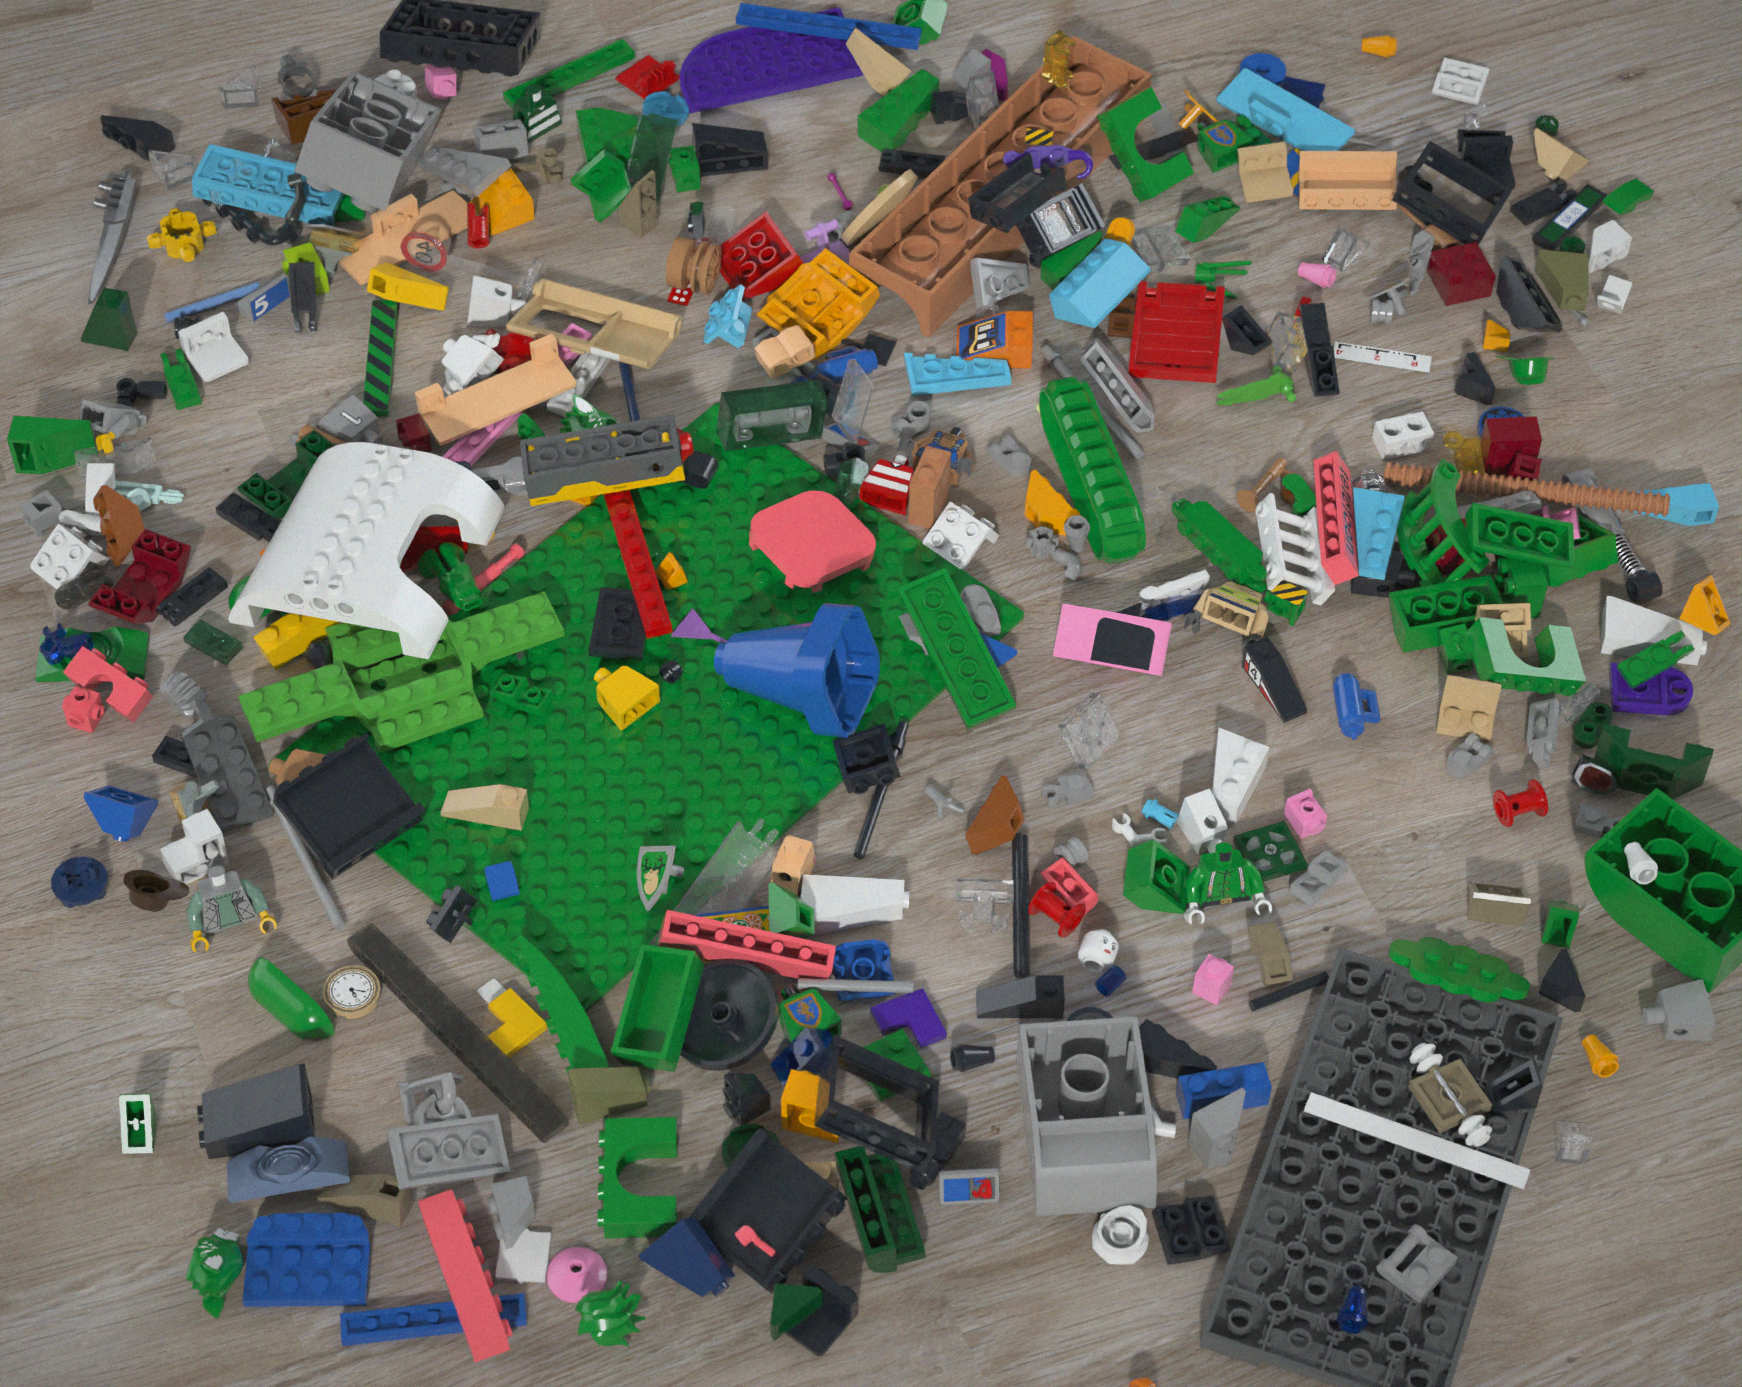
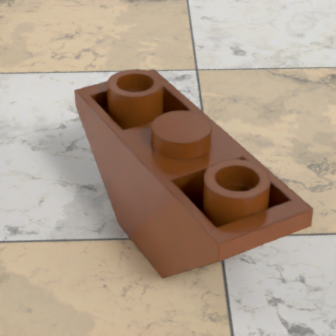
M103 485L94 496L93 505L94 509L99 512L101 519L100 530L107 540V555L112 559L114 568L120 567L131 551V546L144 531V525L136 504L107 485Z
M1001 775L997 784L992 787L986 802L980 807L974 822L967 828L965 837L972 854L978 855L1013 840L1025 820L1019 801L1007 776Z

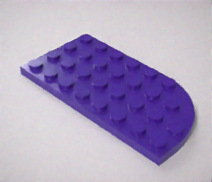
M840 7L815 12L816 14L844 17ZM750 26L720 33L697 45L687 55L681 66L680 91L682 98L685 99L688 106L689 114L860 77L864 76L846 45L848 40Z

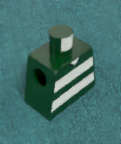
M538 85L528 86L526 89L527 94L516 100L513 108V120L520 119L526 128L527 144L562 124L556 100Z

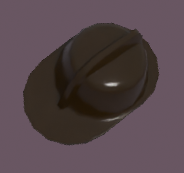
M132 870L123 877L124 884L129 889L131 903L143 910L161 911L166 908L170 900L181 899L189 893V887L185 883L147 870Z

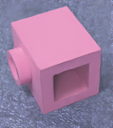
M425 65V87L432 97L443 100L449 96H456V73L451 67L437 68L434 65Z
M1208 954L1195 973L1192 993L1217 1006L1231 986L1234 966L1222 958H1216Z

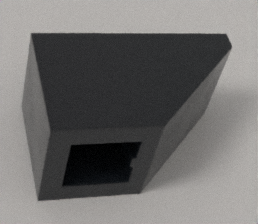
M729 1072L724 1075V1088L722 1091L725 1096V1103L723 1107L730 1119L735 1118L741 1126L771 1110L770 1094L755 1074Z

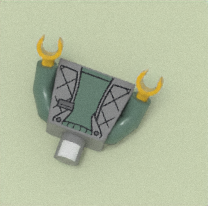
M221 866L212 867L208 871L209 878L199 881L198 892L193 894L187 907L189 930L193 932L190 948L195 953V943L199 940L204 942L205 951L209 948L208 941L202 936V930H204L205 934L257 920L258 914L261 917L260 930L262 933L266 934L263 926L265 921H271L274 924L275 930L277 928L276 919L267 912L269 907L262 890L248 879H241L238 872L226 873L225 869Z

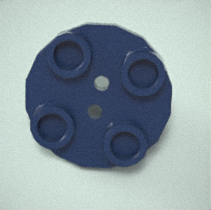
M85 856L71 858L56 868L51 878V888L54 895L67 908L87 905L95 900L102 899L107 893V871L103 864L94 858Z

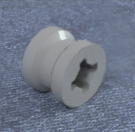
M1373 299L1370 323L1376 324L1378 321L1391 325L1393 300L1380 302L1378 299Z
M1076 837L1069 839L1066 845H1059L1054 849L1056 860L1058 861L1064 857L1073 868L1078 863H1085L1089 858L1085 846Z

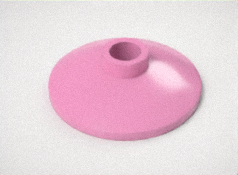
M584 1247L568 1248L558 1253L551 1260L546 1274L547 1283L551 1292L557 1298L569 1303H578V1300L583 1295L603 1290L607 1281V1267L602 1257L591 1249ZM574 1268H581V1271L577 1273H574L571 1270Z

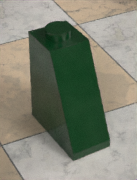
M104 287L83 331L81 342L129 351L137 335L128 292Z

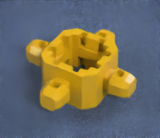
M173 208L169 210L168 216H164L159 222L161 233L158 234L157 232L147 236V242L151 249L165 246L169 257L175 259L182 258L183 261L190 262L195 259V254L200 253L204 248L202 237L212 236L217 231L214 221L198 224L195 213L189 211L182 212L179 208ZM184 231H188L189 233H191V236H187L186 234L179 236V239H175V237L172 236V234L175 233L176 235L185 234Z

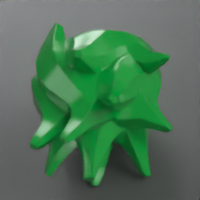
M618 1281L617 1285L612 1289L593 1291L583 1295L578 1300L575 1308L582 1316L577 1335L590 1333L598 1345H624L629 1347L627 1340L623 1336L629 1333H639L640 1330L635 1324L646 1319L644 1316L633 1314L641 1299V1295L633 1293L625 1298L630 1285L626 1283L622 1288L623 1281Z

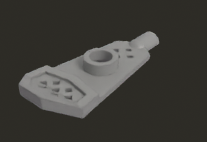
M1423 230L1414 236L1410 251V257H1412L1410 276H1413V280L1409 282L1411 296L1418 292L1420 282L1424 279L1435 240L1434 237Z

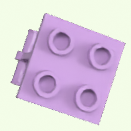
M836 219L824 224L820 222L816 224L815 228L804 232L807 241L818 237V249L800 257L804 264L811 262L826 248L849 265L850 251L842 241L839 240L831 244L828 241L827 233L839 229Z

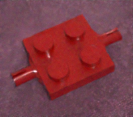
M491 327L486 331L485 335H495L497 332ZM513 332L504 336L500 335L498 345L491 348L504 359L496 371L500 374L532 360L529 343L534 340L531 337Z

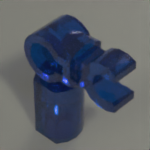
M58 623L57 629L54 632H51L48 626L44 627L43 635L45 638L39 650L47 663L52 665L62 661L65 656L67 658L74 657L82 646L91 651L94 648V642L91 635L87 632L64 638L66 631L62 624Z

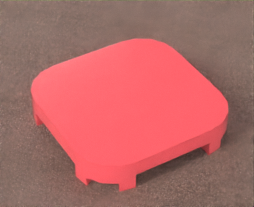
M823 491L804 492L761 510L754 515L749 530L750 547L753 551L760 549L786 575L785 584L792 589L794 585L802 588H812V593L822 591L824 582L859 567L864 572L870 567L876 548L875 537L840 500Z

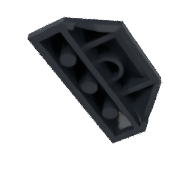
M1504 255L1501 259L1496 294L1501 301L1502 308L1508 312L1512 325L1519 330L1523 329L1530 332H1560L1563 329L1561 320L1541 287L1526 270L1522 260Z

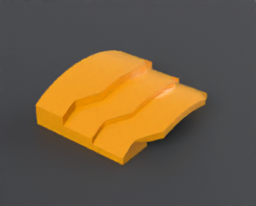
M825 248L811 262L802 264L779 289L767 297V304L757 313V317L775 329L779 334L787 327L798 325L814 347L815 357L810 360L813 361L834 349L841 343L842 339H846L870 312L880 293L875 284Z

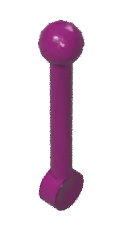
M829 173L827 178L833 183L843 201V209L846 211L851 210L852 202L846 199L836 181V174Z

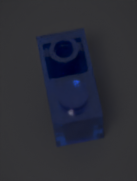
M806 1027L770 1064L782 1087L786 1086L791 1069L809 1071L814 1075L820 1073L821 1055L833 1039L829 1030Z

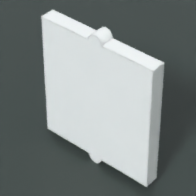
M525 1229L510 1249H506L504 1239H500L495 1279L518 1281V1284H523V1282L546 1283L551 1233L530 1232L529 1229Z

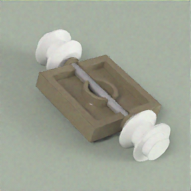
M1426 1043L1419 1044L1412 1050L1410 1062L1413 1064L1419 1063L1417 1072L1425 1075L1411 1080L1409 1089L1439 1133L1461 1124L1458 1132L1460 1135H1468L1466 1139L1467 1145H1483L1490 1139L1489 1134L1492 1128L1491 1126L1482 1125L1485 1120L1482 1114L1491 1110V1102L1461 1059L1439 1068L1443 1056L1441 1054H1433L1436 1046Z

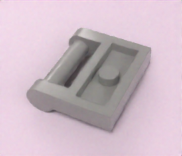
M1415 1224L1407 1232L1408 1236L1388 1259H1383L1376 1268L1384 1278L1420 1304L1456 1264L1458 1257L1428 1236L1421 1226ZM1416 1245L1424 1249L1403 1273L1396 1269Z

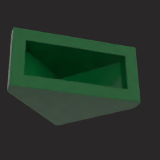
M775 1284L770 1320L771 1338L774 1341L822 1307V1291L818 1287Z

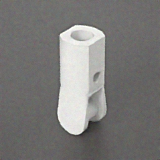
M64 510L59 514L62 526L69 529L75 526L87 535L105 537L100 530V517L81 514L71 510Z

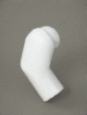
M1151 1105L1154 1135L1175 1138L1176 1123L1161 1121L1155 1108Z

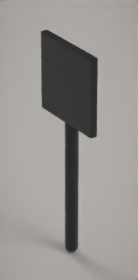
M868 334L864 344L847 339H842L841 341L843 344L855 346L861 350L867 349L868 351L872 349L876 355L878 365L885 367L896 346L895 341Z

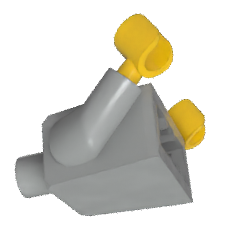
M87 399L82 401L81 414L78 418L91 421L92 429L108 433L96 437L98 451L104 449L105 453L114 450L113 439H118L122 434L135 435L137 428H144L146 425V416L144 413H140L138 409L118 403Z

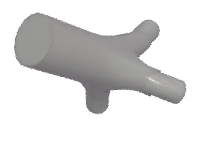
M933 785L926 787L924 793L936 803L938 818H943L944 808L964 813L965 809L954 804L952 798H946Z

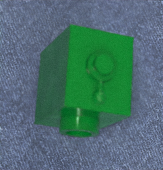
M693 145L671 148L669 165L677 193L700 189V168Z
M1465 623L1439 630L1438 649L1447 675L1473 669L1474 659Z

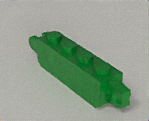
M1183 498L1178 502L1172 503L1171 512L1178 520L1177 528L1182 536L1190 540L1198 551L1205 554L1213 565L1220 568L1228 579L1241 586L1246 585L1249 589L1258 593L1265 591L1267 585L1263 580L1266 579L1267 570L1262 566L1263 552L1207 501H1198L1192 504Z

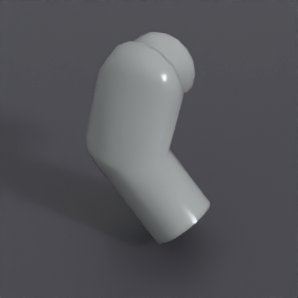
M1057 548L1053 554V560L1065 565L1067 568L1064 570V575L1075 580L1082 571L1078 558L1061 548Z

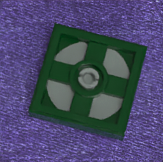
M1285 820L1237 834L1233 837V842L1237 850L1241 852L1242 857L1249 859L1260 871L1262 882L1307 869V862Z

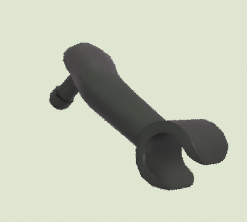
M295 173L287 175L290 189H295L296 195L295 201L285 215V220L292 222L293 228L298 230L300 226L296 220L299 218L305 204L303 189L305 184L301 180V175Z

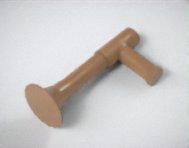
M1279 457L1250 491H1238L1236 500L1241 508L1248 512H1255L1257 505L1260 503L1259 495L1277 476L1284 478L1288 474H1295L1285 469L1287 461L1284 458Z

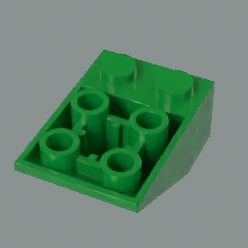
M31 416L13 417L7 442L16 473L42 475L99 457L91 421Z

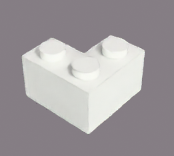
M208 809L194 813L182 820L186 837L173 841L160 849L164 865L172 879L181 881L186 885L208 875V871L212 867L230 865L222 832Z

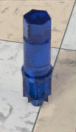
M1196 594L1147 608L1141 617L1168 621L1173 617L1193 611V608L1200 599V595Z

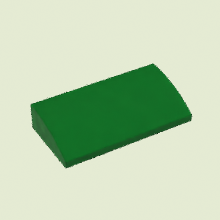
M1473 503L1465 514L1467 538L1472 550L1573 570V523Z

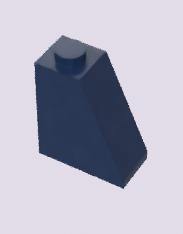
M695 1217L682 1219L638 1255L641 1261L700 1297L712 1294L714 1297L719 1296L730 1287L728 1282L735 1277V1274Z

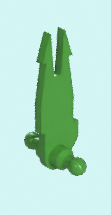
M1275 366L1272 369L1274 375H1271L1269 379L1256 381L1233 390L1231 388L1218 394V399H1226L1216 401L1218 406H1230L1234 403L1268 398L1270 395L1278 393L1286 395L1288 402H1295L1296 395L1293 393V381L1289 376L1282 373L1281 367Z

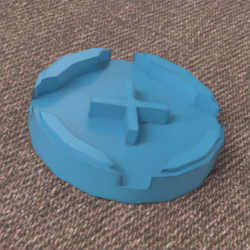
M655 92L645 98L642 113L649 122L655 125L676 127L686 122L689 109L685 99L681 96L676 95L674 97L670 96L668 92Z

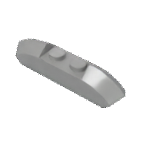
M1096 339L1087 347L1080 360L1132 429L1137 433L1154 430V410L1151 403L1114 354L1102 342Z

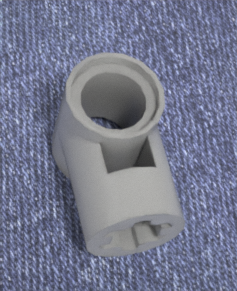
M924 401L912 402L907 408V413L890 425L892 435L900 441L901 437L911 438L915 434L926 433L930 429V407Z

